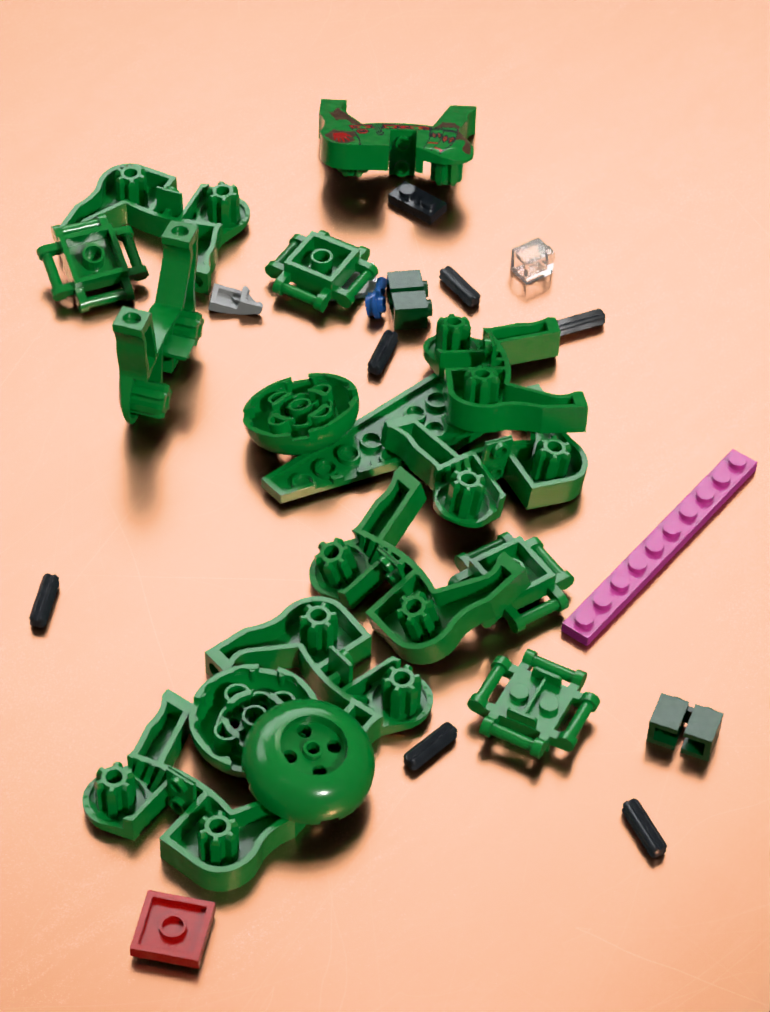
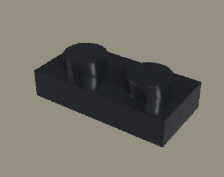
M406 181L388 194L389 203L430 225L447 211L446 202Z

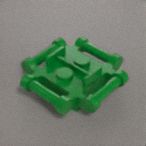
M106 214L96 215L95 219L62 227L60 224L51 226V233L55 243L43 245L36 252L39 260L43 261L52 289L50 292L53 300L60 301L70 295H75L80 313L88 312L89 308L124 299L126 302L135 300L134 290L130 281L144 280L149 276L147 267L141 262L133 240L134 232L131 226L126 225L113 228L112 223L109 224ZM118 240L123 242L132 266L131 268L127 266ZM60 254L69 283L62 284L53 259L55 255ZM119 283L122 288L86 297L85 294L86 291Z
M320 230L318 233L311 231L307 237L301 234L293 235L289 240V245L276 260L270 261L265 266V272L269 277L276 279L272 287L273 293L280 296L283 294L312 305L314 310L324 312L331 298L337 300L338 304L343 308H349L355 302V296L365 284L378 275V268L373 263L367 261L370 256L369 248L364 246L356 247L331 237L329 232ZM355 271L360 273L347 289L341 288ZM290 282L295 283V284H296V287L293 286V285H290L289 283H290Z
M506 531L498 535L497 540L472 552H462L456 555L454 561L460 572L449 579L448 585L488 573L496 564L497 557L501 553L506 552L526 569L531 586L497 617L481 623L484 628H489L498 619L504 617L512 632L518 633L524 630L527 624L554 611L560 612L567 609L569 601L562 590L568 589L575 579L568 570H563L543 548L544 544L538 537H532L525 541L521 536L514 538ZM546 595L550 598V600L522 614L517 611Z
M529 648L524 653L519 666L512 664L507 657L498 655L491 664L492 670L477 693L471 695L467 702V706L471 711L485 717L481 723L479 734L486 737L495 736L530 751V755L538 759L541 758L545 751L548 752L551 746L567 752L572 751L578 742L576 737L590 713L595 712L600 704L599 697L594 693L580 692L586 681L587 672L579 669L574 671L537 656L538 652ZM502 676L510 679L495 704L488 702L490 695ZM562 680L569 682L570 685L568 687L562 685ZM574 707H577L578 710L565 731H561Z

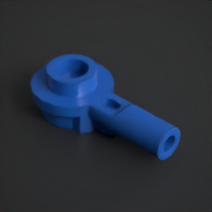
M385 277L377 278L374 291L368 293L365 297L368 317L374 316L375 319L381 318L382 313L386 312V300L383 296L387 284Z

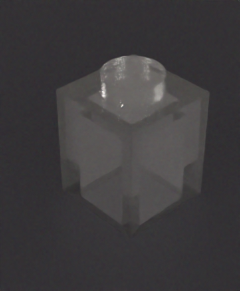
M539 237L512 249L510 270L526 285L553 273L555 252Z

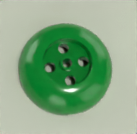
M309 373V379L293 382L291 377L279 380L258 391L245 404L243 408L244 418L242 419L245 430L258 446L272 453L302 455L322 450L339 441L353 427L360 406L356 386L345 377L329 373Z
M259 664L234 666L213 675L195 693L189 713L190 734L201 756L213 767L228 775L247 779L241 766V754L245 738L255 721L267 710L280 703L295 699H318L314 691L303 679L280 667H278V670L259 668ZM236 722L239 724V727L234 729L230 723ZM298 733L300 737L306 738L304 733ZM290 753L284 754L289 763L295 762L294 755Z
M295 699L270 708L255 721L245 738L241 754V766L249 783V790L266 809L283 819L295 823L318 825L321 821L335 818L340 820L351 814L362 804L369 793L374 779L375 755L366 731L351 714L334 704L322 700ZM298 733H304L306 738L300 737ZM335 749L338 751V753H332V752H330V751H333V750H335ZM290 753L294 755L295 762L289 763L284 754ZM320 769H322L326 773L323 775H316L320 771Z

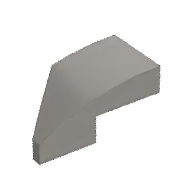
M214 283L208 310L238 315L260 314L263 304L260 301L256 302L250 296V289L246 285L243 286L241 291Z

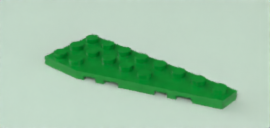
M434 372L356 420L350 431L336 443L313 453L299 455L261 478V487L279 503H285L397 470L400 466L402 468L407 467L398 455L385 449L380 443L384 421L402 416L412 415L455 452L484 433L466 431L449 422L446 417L443 397L444 378H438Z

